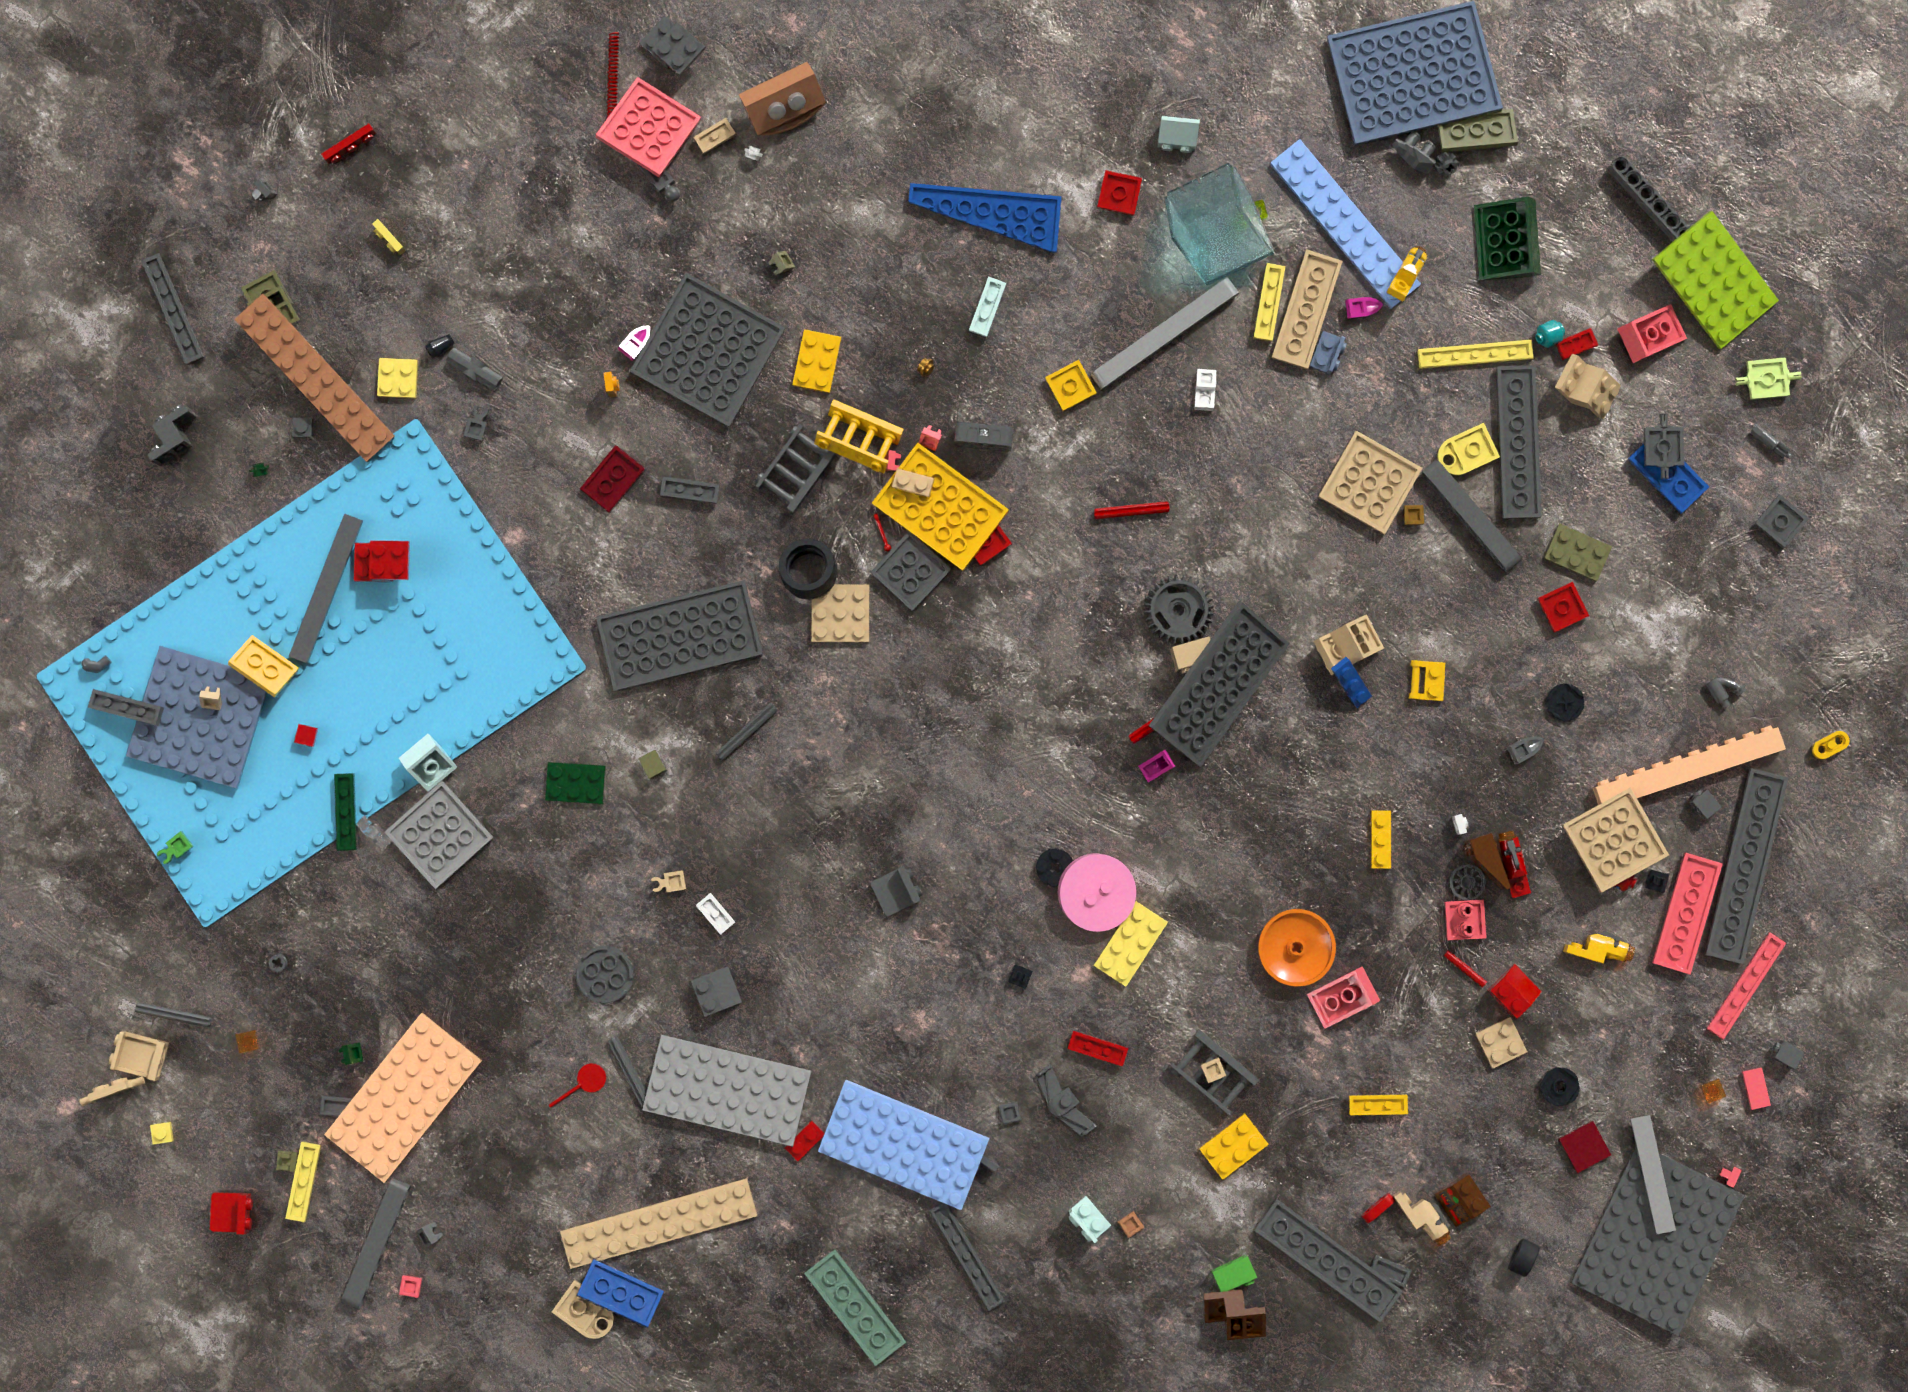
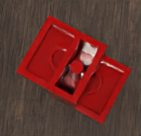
M370 540V543H355L354 581L393 582V580H409L410 542Z

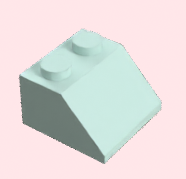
M1162 116L1157 147L1164 151H1172L1173 149H1180V152L1183 153L1195 151L1200 120Z
M429 734L399 757L405 769L427 791H430L457 768L452 759Z

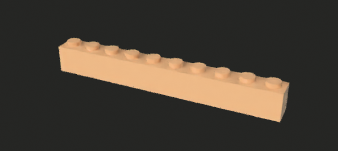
M1767 726L1760 729L1761 733L1754 735L1752 731L1743 734V739L1736 741L1734 737L1725 740V745L1719 747L1716 743L1707 746V750L1699 752V749L1688 752V757L1681 758V755L1670 758V763L1664 765L1662 761L1652 764V769L1646 771L1644 767L1634 770V775L1627 776L1625 773L1615 776L1616 780L1609 782L1608 779L1597 782L1598 786L1593 788L1597 803L1599 805L1630 787L1636 798L1785 750L1779 728L1772 729V726Z

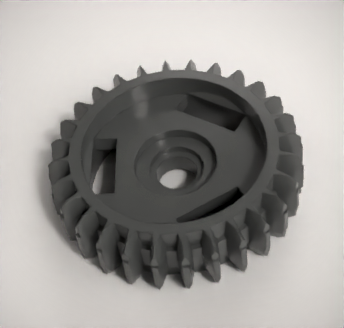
M1177 574L1174 576V580L1167 576L1166 583L1161 579V586L1155 583L1156 591L1149 590L1152 597L1146 596L1150 603L1144 604V607L1149 608V610L1144 611V614L1149 615L1145 622L1151 621L1148 628H1155L1153 635L1159 632V640L1166 637L1165 643H1168L1170 639H1173V645L1176 644L1177 640H1179L1180 645L1184 643L1185 639L1187 642H1191V637L1194 640H1198L1196 634L1203 636L1202 629H1209L1205 624L1212 623L1208 616H1214V613L1209 612L1210 609L1214 608V605H1209L1213 598L1206 597L1210 593L1209 591H1202L1205 585L1198 587L1199 580L1192 583V577L1187 581L1185 580V575L1179 580ZM1185 586L1187 587V592L1168 594L1167 588ZM1176 605H1181L1184 608V613L1180 616L1175 615L1173 612V608ZM1197 610H1203L1204 613L1197 628L1190 626ZM1160 612L1170 628L1165 630L1155 617V614Z

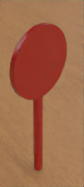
M594 1063L584 1065L577 1075L578 1085L550 1103L549 1107H553L579 1088L587 1092H597L602 1089L606 1082L604 1069Z

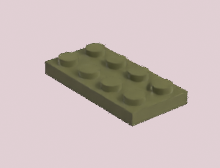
M1513 109L1500 110L1438 125L1441 152L1518 145Z

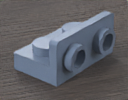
M1323 331L1309 367L1331 375L1332 371H1337L1340 363L1337 358L1339 353H1344L1347 345L1344 342L1346 337H1338Z

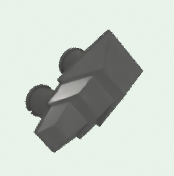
M1415 131L1410 132L1404 142L1396 139L1392 146L1414 170L1428 174L1435 164V161L1430 158L1436 150L1435 145L1431 142H1426L1421 150L1418 149L1415 145L1419 141L1420 135Z

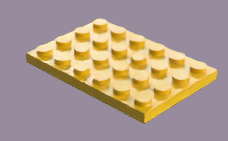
M917 443L898 469L934 478L930 497L892 488L895 472L873 500L872 504L960 570L964 571L1007 515L1009 509L921 444Z

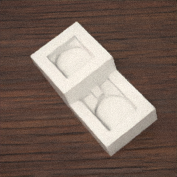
M1197 369L1194 410H1214L1216 370Z

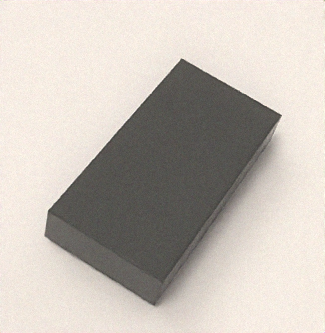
M322 1095L320 1115L339 1117L353 1098Z
M1375 1255L1370 1266L1387 1280L1402 1288H1405L1412 1271L1378 1255Z

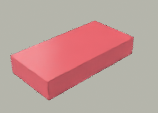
M1762 1068L1742 1071L1750 1109L1771 1106Z

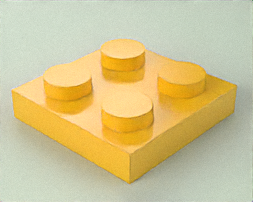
M1079 360L1045 377L1062 411L1097 394Z

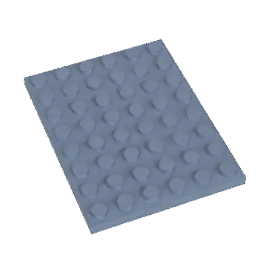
M1474 1L1327 36L1355 145L1503 109Z

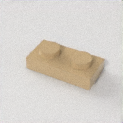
M724 118L694 136V139L702 153L706 154L736 136V133L727 118Z
M897 468L892 488L930 497L934 478Z

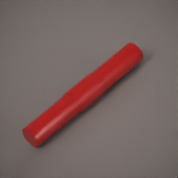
M1449 950L1445 952L1443 956L1457 966L1464 974L1468 975L1482 988L1486 985L1487 981L1472 970L1471 967Z

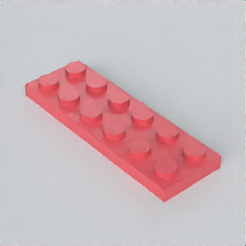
M1684 853L1653 957V964L1691 974L1723 865L1722 863Z

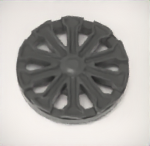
M1467 864L1457 867L1452 872L1449 886L1451 892L1457 898L1469 901L1478 898L1483 893L1486 880L1483 872L1478 867ZM1467 868H1471L1469 875L1467 872ZM1460 869H1463L1464 876L1459 872ZM1477 871L1478 875L1473 877L1474 872ZM1456 874L1460 879H1454V875ZM1481 878V879H1482V882L1479 883V882H1476L1475 880ZM1453 883H1460L1459 885L1453 887ZM1475 886H1480V887H1481L1480 891H1478V890L1475 888ZM1462 888L1460 893L1457 894L1456 890ZM1471 890L1475 893V896L1471 895ZM1465 891H1467V897L1463 896Z

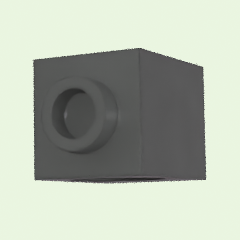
M1701 789L1697 790L1691 795L1693 799L1689 801L1703 820L1710 818L1722 808L1708 789L1703 791Z
M1780 1040L1779 1043L1776 1042L1771 1049V1057L1790 1069H1796L1804 1055L1803 1051L1783 1040Z

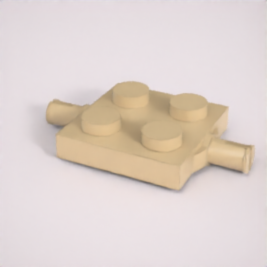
M143 1076L132 1080H127V1077L112 1081V1086L106 1084L92 1089L93 1093L79 1099L80 1104L83 1107L122 1091L134 1089V1087L145 1084Z

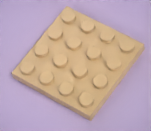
M1355 431L1318 498L1385 535L1420 474L1422 467L1362 433Z
M1631 787L1562 825L1600 893L1669 856Z

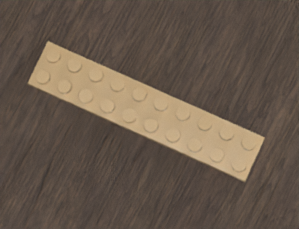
M745 1178L560 1231L569 1266L572 1269L590 1264L593 1259L597 1261L758 1215L748 1179Z

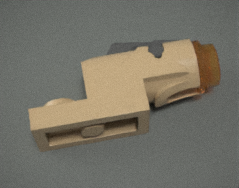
M1398 1191L1392 1195L1416 1230L1423 1226L1422 1229L1438 1246L1451 1239L1448 1225L1438 1205H1431L1430 1202L1421 1199L1410 1207L1409 1204L1412 1202L1406 1193L1402 1195Z

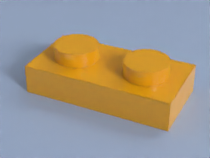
M605 372L606 392L610 398L617 397V391H620L619 380L613 376L612 372Z

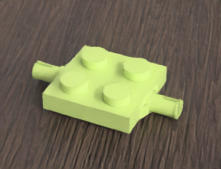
M1786 358L1755 360L1746 362L1747 376L1735 378L1736 386H1748L1750 400L1790 396V380H1801L1802 376H1800L1801 372L1789 373Z

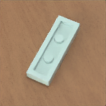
M988 277L969 328L970 332L984 337L988 336L1006 286L1005 282Z

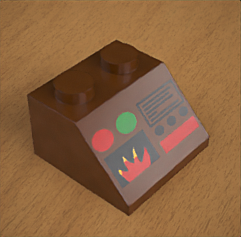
M1464 1173L1434 1194L1455 1227L1477 1217L1491 1207L1468 1173Z

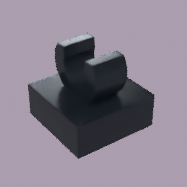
M1649 869L1645 888L1665 893L1670 874Z
M1015 964L1008 982L1026 989L1033 971Z

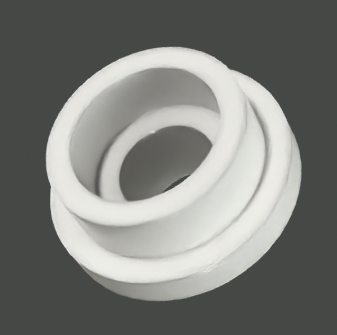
M754 146L744 149L746 151L744 156L759 161L763 154L759 153L761 149Z

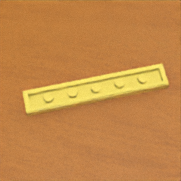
M1532 340L1418 349L1419 369L1532 360Z

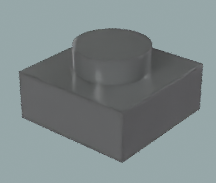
M293 418L292 437L313 438V418Z

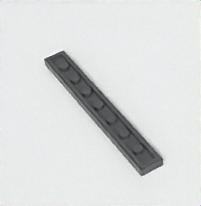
M344 514L289 657L308 664L363 520Z

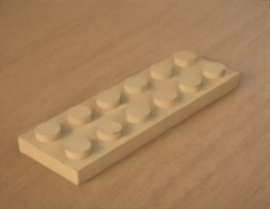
M1306 249L1271 357L1272 359L1308 370L1343 262L1342 260Z

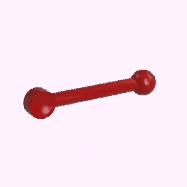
M873 514L885 545L884 550L888 552L891 550V545L887 542L878 514Z

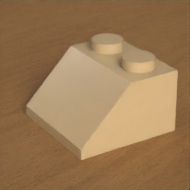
M1210 637L1177 645L1170 649L1176 672L1181 671V674L1188 672L1209 643Z

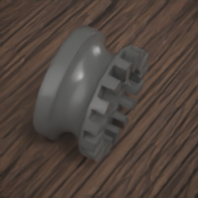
M276 954L269 959V967L275 972L283 971L287 967V959L281 954ZM280 958L283 965L276 968V964L273 961Z

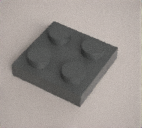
M1779 494L1754 525L1782 548H1785L1809 518Z

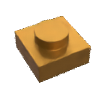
M1423 505L1403 506L1404 525L1424 524Z

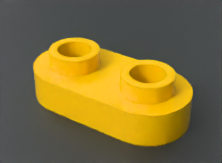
M1843 731L1833 732L1812 745V754L1817 759H1826L1847 748L1850 741L1849 736ZM1837 737L1841 740L1840 744H1836L1835 739ZM1820 746L1824 748L1823 753H1820L1818 751V748Z

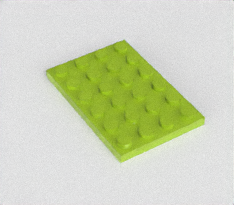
M1713 211L1705 214L1652 259L1718 349H1722L1779 301Z

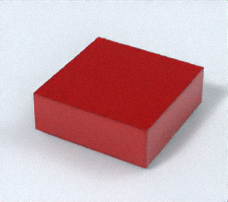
M298 724L294 743L314 747L318 728Z

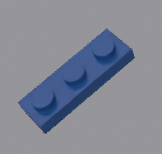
M1347 657L1331 668L1356 708L1372 697Z

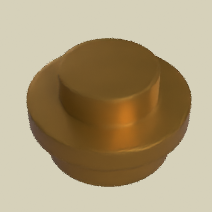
M924 358L919 363L917 371L920 372L921 376L924 377L932 373L934 369L933 360Z

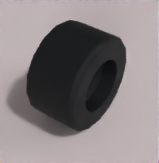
M1524 1238L1521 1239L1513 1252L1508 1269L1523 1277H1527L1536 1261L1540 1246Z

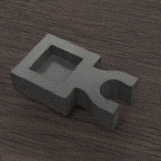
M474 405V418L468 417L463 436L483 442L488 425L483 420L487 417L489 409L485 408L483 414H478L479 407Z

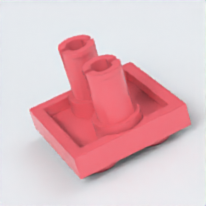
M1484 900L1444 902L1447 940L1486 938Z

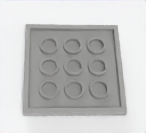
M444 781L438 783L385 831V834L435 889L439 888L494 838Z

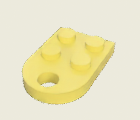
M1484 423L1447 439L1440 446L1437 454V460L1454 476L1466 474L1500 458ZM1445 455H1450L1453 458L1452 465H1446L1443 462Z

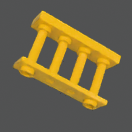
M833 399L828 416L832 417L825 433L817 432L814 444L884 474L888 464V460L884 458L891 443L899 444L904 429ZM839 421L849 424L842 441L832 437ZM856 428L867 432L860 448L849 444ZM874 435L885 439L877 456L867 452Z

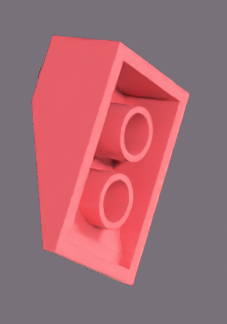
M1671 304L1617 329L1633 363L1687 339Z
M1363 966L1307 994L1324 1029L1380 1001Z

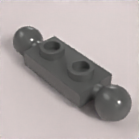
M637 164L638 168L659 194L665 191L666 199L671 202L679 199L680 191L672 186L675 181L666 170L659 178Z

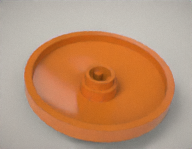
M1303 909L1286 910L1272 917L1262 929L1258 941L1259 958L1266 972L1276 981L1289 986H1306L1320 980L1331 968L1336 953L1335 938L1329 925L1319 915Z

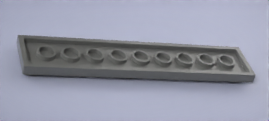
M1749 768L1704 955L1744 964L1788 777Z

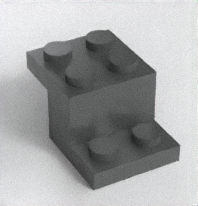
M665 15L639 43L666 69L671 68L679 76L705 50V46L678 22L674 24Z
M186 405L174 407L171 410L172 413L167 416L162 415L158 417L155 423L152 424V427L163 443L162 446L159 444L150 450L151 452L147 454L153 463L161 466L192 447L181 426L197 416Z

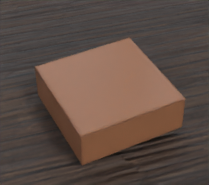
M1134 1211L1117 1221L1128 1238L1144 1228Z

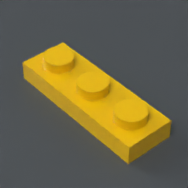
M1371 811V868H1391V811Z
M1407 1094L1349 1095V1115L1408 1114Z

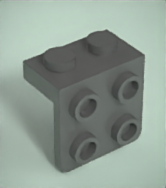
M902 866L871 882V887L886 916H890L921 901L920 896H922L918 885L914 886L911 881L914 876L910 868L906 869L905 866Z

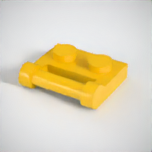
M1411 660L1412 681L1409 699L1443 701L1445 663ZM1420 667L1425 668L1423 694L1418 693Z

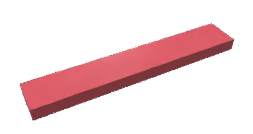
M1770 932L1767 934L1707 1026V1030L1724 1040L1786 945L1784 941Z

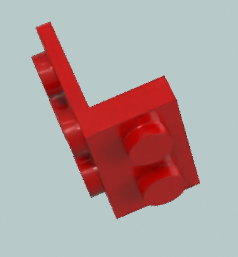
M213 1193L211 1195L210 1230L213 1232H237L236 1234L242 1235L249 1233L252 1226L250 1210H252L253 1200L251 1199V1193Z

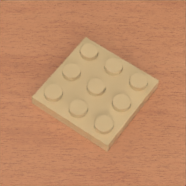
M834 584L827 594L820 598L812 599L811 642H869V585Z

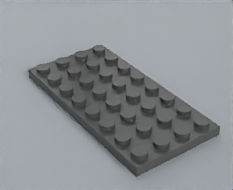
M745 580L596 617L614 691L763 655Z
M1238 601L1149 724V727L1193 763L1201 767L1290 643L1249 607Z

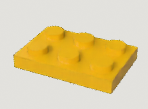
M804 329L792 385L830 393L842 338Z
M253 635L228 661L230 667L274 698L299 669Z
M1244 1113L1202 1145L1199 1150L1223 1180L1269 1144Z

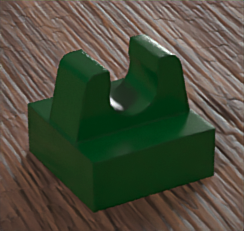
M360 1042L344 1045L339 1049V1053L343 1052L344 1057L341 1063L348 1065L363 1062Z

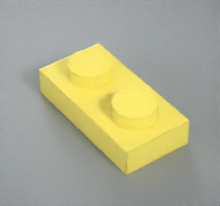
M378 219L372 223L376 228L374 230L375 234L380 239L384 237L388 241L386 246L392 253L397 251L401 255L406 251Z

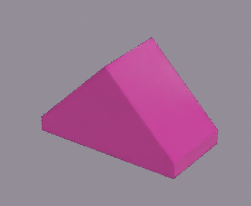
M1166 750L1138 767L1147 782H1150L1175 767Z

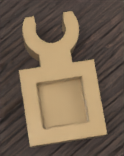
M683 870L664 873L665 879L659 877L651 879V881H658L660 883L658 888L653 889L654 892L661 891L663 887H666L667 893L686 890Z

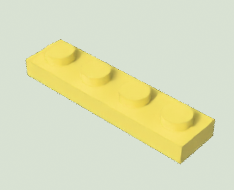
M1266 264L1253 339L1273 341L1286 266Z
M301 1142L285 1219L306 1222L321 1145Z

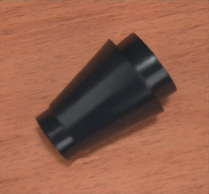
M450 334L428 341L425 348L433 359L435 357L439 358L455 343Z

